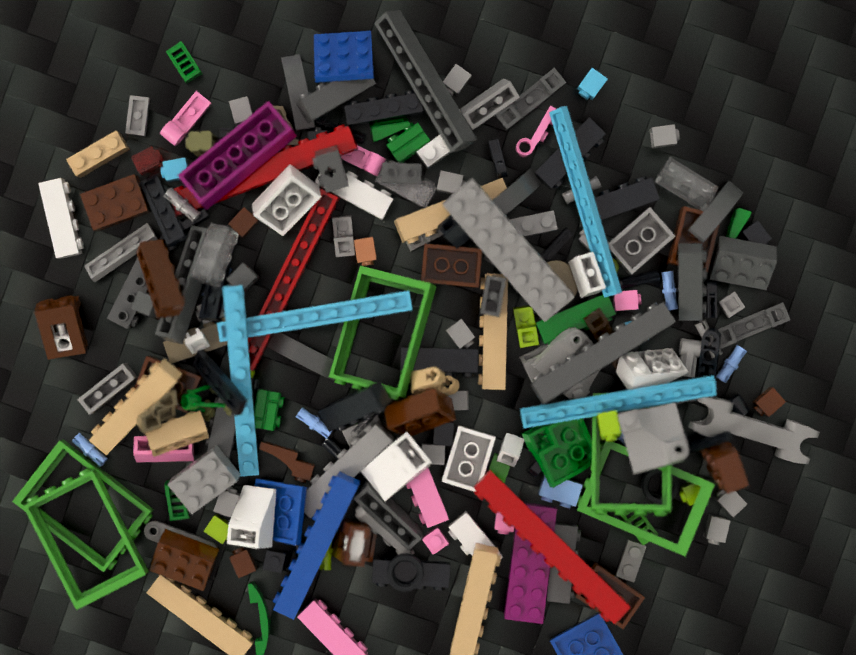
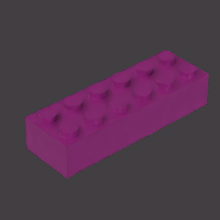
M268 101L178 174V177L207 210L297 136Z
M525 503L553 531L555 530L557 514L555 506ZM514 527L504 619L543 624L550 566L544 561L546 557L541 552L537 555L530 548L532 544L527 539L523 541L516 534L518 530Z

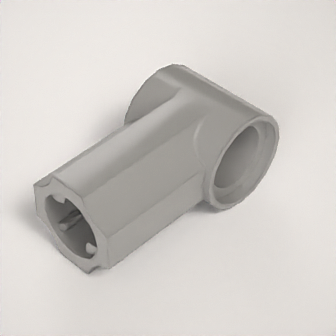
M681 338L679 345L680 360L688 370V373L683 376L695 378L697 358H699L701 351V341Z

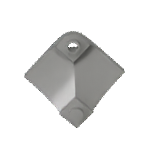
M569 328L561 332L531 365L545 376L550 373L549 368L557 363L560 366L567 362L566 358L573 353L579 355L583 352V347L589 343L595 344L579 329ZM599 371L568 389L563 394L569 400L585 398L590 393V386Z
M675 402L617 414L634 474L669 466L687 458L689 448ZM677 447H681L683 451L681 453H676L675 449Z

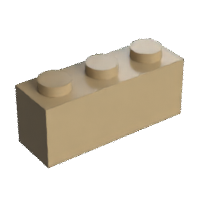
M116 130L66 160L75 176L81 178L130 149L121 133Z
M191 411L183 417L171 418L162 423L160 428L145 433L153 457L209 438L200 411Z

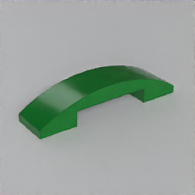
M250 581L248 583L250 603H258L262 638L255 640L256 655H264L270 635L269 611L261 590L254 581Z

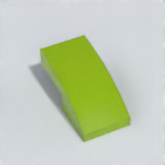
M530 305L513 308L520 348L539 345L533 308Z

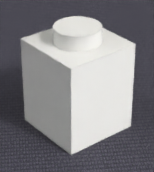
M506 433L496 461L515 467L520 457L524 439L517 435Z

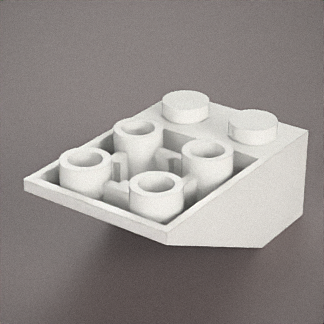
M672 348L626 353L619 358L616 373L627 390L667 384L687 374L688 370Z
M406 432L362 469L361 472L381 498L386 501L430 467L431 461L408 432Z
M249 485L243 486L228 524L227 544L257 549L272 547L276 489Z

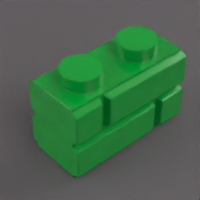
M410 123L409 127L403 129L404 133L399 136L395 134L388 139L389 143L386 146L398 163L405 162L430 142V139L419 123L415 125Z
M265 389L257 390L254 408L256 428L275 431L276 427H280L281 416H278L279 408H283L284 397H281L282 392Z

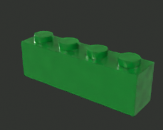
M602 294L554 314L546 322L543 320L535 322L543 344H550L561 332L569 328L589 330L583 318L598 308L602 310L608 321L613 320L612 316L616 315L609 296L604 298Z

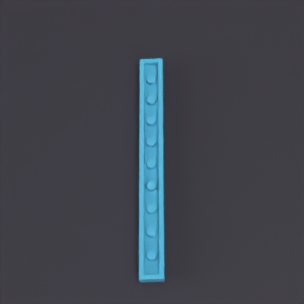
M567 106L560 107L549 112L589 249L590 252H594L606 286L602 290L605 298L622 293L568 108Z
M243 285L223 286L231 382L248 400L242 415H234L239 473L241 474L240 476L259 475L260 472Z
M404 291L246 318L247 336L254 337L412 310L410 292ZM226 321L217 323L220 342L227 341Z
M713 375L522 408L520 411L523 428L597 416L598 413L615 410L622 412L715 396L716 384Z

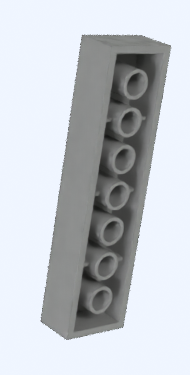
M473 177L443 202L446 210L544 322L574 298V294Z

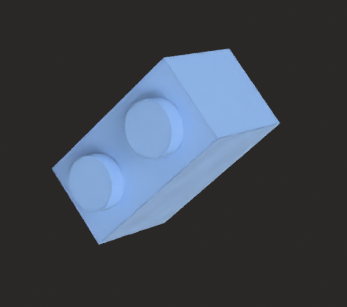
M543 475L538 495L542 496L541 500L550 503L555 500L560 502V506L566 508L576 507L583 485L568 479L552 488L549 486L545 475Z

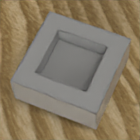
M735 291L718 301L728 318L745 308Z

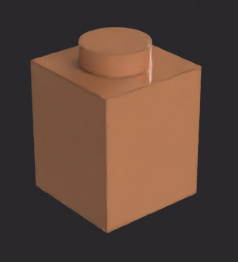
M373 237L354 240L357 263H362V266L374 265L373 261H377Z

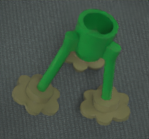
M208 383L197 389L187 390V394L182 396V408L186 411H200L203 420L207 422L215 416L214 407L223 408L226 411V415L231 417L232 411L225 403H212L210 400L202 402L201 397L196 394L207 389L214 394V390Z

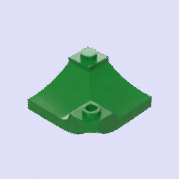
M583 418L535 426L522 433L528 450L535 457L549 486L552 488L583 472L592 464V439Z

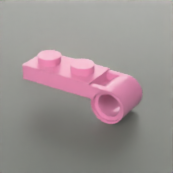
M196 91L173 120L163 127L160 135L174 146H177L212 103Z
M549 107L531 140L522 138L518 141L515 149L519 156L528 157L539 141L543 142L548 134L545 131L549 124L553 125L549 112L556 110V108ZM527 143L530 146V151L522 152L519 145Z
M358 145V150L341 156L342 160L377 177L382 169V162L385 163L386 161L384 157Z

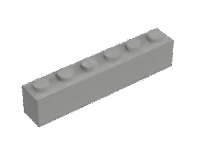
M379 421L375 425L370 423L364 429L365 434L361 438L357 436L350 443L352 447L348 450L344 448L336 456L338 460L334 464L330 461L323 468L325 472L321 476L317 474L310 481L312 485L307 488L304 513L309 518L314 516L317 509L320 510L323 504L320 501L325 492L329 494L331 487L328 485L333 475L337 477L340 471L354 478L393 441L395 437Z

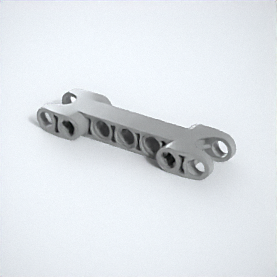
M715 396L697 399V401L708 407V415L702 421H690L689 428L707 437L730 431L731 434L777 447L774 454L776 457L794 463L809 464L811 458L801 453L800 444L806 438H818L819 431L787 419L785 426L781 427L731 412L734 403Z

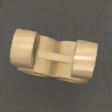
M436 367L411 372V392L418 395L428 388H436L449 396L455 394L459 389L460 384L457 379L452 376H445L444 372Z

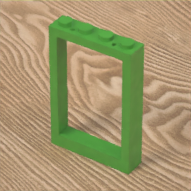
M360 266L351 300L366 298L370 282L424 295L398 388L382 384L391 399L406 398L411 380V372L414 369L437 286ZM356 319L344 321L329 377L335 379L334 383L344 386L346 382L352 383V388L360 390L375 382L344 374L360 320Z
M593 393V396L609 393ZM657 406L645 407V408H640V409H647V408H652V407H657ZM597 416L592 417L591 511H595L596 515H607V512H615V515H627V512H635L636 516H646L647 513H655V516H666V513H670L671 465L662 467V505L599 503L600 431Z
M64 439L59 440L12 501L25 511L23 506L28 504L27 499L37 493L68 453L86 468H89L90 471L96 469L104 482L142 510V513L128 529L133 540L140 534L141 530L139 528L143 523L146 525L153 517L151 513L154 510ZM38 507L49 530L102 572H105L107 569L112 570L118 562L116 560L119 554L123 555L127 551V547L121 538L105 559Z
M601 442L600 474L610 450L629 457L627 448L615 442ZM671 466L672 475L701 487L678 544L609 515H596L595 511H591L588 503L592 496V475L590 478H586L583 485L585 492L583 496L579 495L576 506H578L577 511L686 556L715 484Z
M89 468L80 472L79 478L73 480L70 477L61 482L63 486L57 489L53 486L45 490V495L40 498L38 495L27 499L28 504L23 506L76 610L149 572L96 469L90 471ZM92 480L136 566L82 593L38 507Z

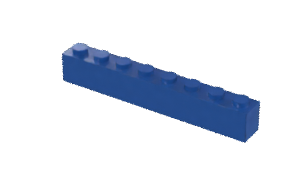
M340 471L337 477L332 476L328 485L331 487L329 494L324 493L320 501L323 506L321 510H316L312 518L315 523L313 527H308L304 535L307 537L305 544L300 543L296 552L299 554L298 559L292 560L289 566L291 573L289 577L285 575L280 585L284 588L281 593L277 592L273 603L276 604L273 609L274 611L293 620L295 619L358 488L359 480Z

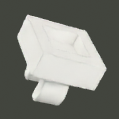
M198 328L195 329L197 334L191 336L188 332L186 333L187 338L184 339L186 346L192 354L210 347L207 338Z

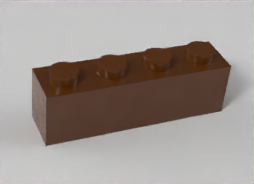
M163 239L140 242L136 253L157 318L180 315L185 306V299L180 294L179 281L175 279L174 266L169 261L168 248L165 247Z

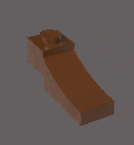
M266 441L261 442L259 449L272 454L284 462L291 469V475L295 476V480L306 483V480H311L315 464L297 459L299 451Z

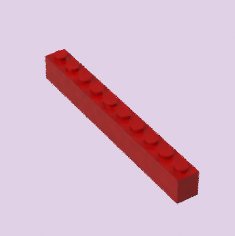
M340 125L335 127L334 132L329 134L325 131L317 134L313 140L309 141V138L299 141L297 146L291 147V145L283 147L280 150L281 152L272 156L216 203L273 182L289 165H292L299 171L313 167L312 158H315V151L337 145L340 156L358 150L351 128ZM179 186L174 188L180 196L187 198L195 209L204 208L187 187ZM173 205V208L177 216L181 217L185 215L181 211L178 212L176 210V207Z
M320 189L321 198L312 206L259 316L285 311L339 201V197ZM273 333L248 337L250 370H256Z
M491 470L474 485L476 489L474 493L481 500L485 498L490 503L488 507L495 514L498 512L504 516L503 522L509 527L513 525L518 530L516 534L523 541L527 539L532 544L530 548L537 555L541 552L546 557L544 561L551 568L555 566L560 571L558 575L565 582L569 580L573 584L572 589L578 595L583 593L588 598L586 602L593 609L597 607L601 611L600 616L607 623L611 620L615 624L631 608L623 598Z

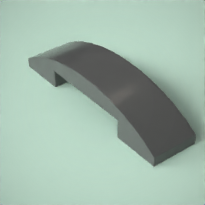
M300 54L282 57L281 60L295 129L300 131L315 128L314 121L308 124L296 105L301 100L300 96L308 92Z
M553 68L519 96L520 98L499 111L495 116L505 129L508 130L560 89L566 81Z
M530 168L495 197L493 201L506 215L542 183Z
M728 181L688 231L703 243L730 212L743 192L732 182Z
M784 303L771 306L718 328L721 333L720 349L790 321Z
M281 332L273 333L267 345L268 348L328 379L335 380L329 377L334 359Z

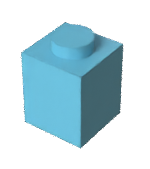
M591 68L577 88L580 91L579 94L587 100L589 98L593 100L607 81V78L594 68Z
M184 157L163 161V167H160L162 178H165L167 182L181 180L178 174L189 166L188 159Z

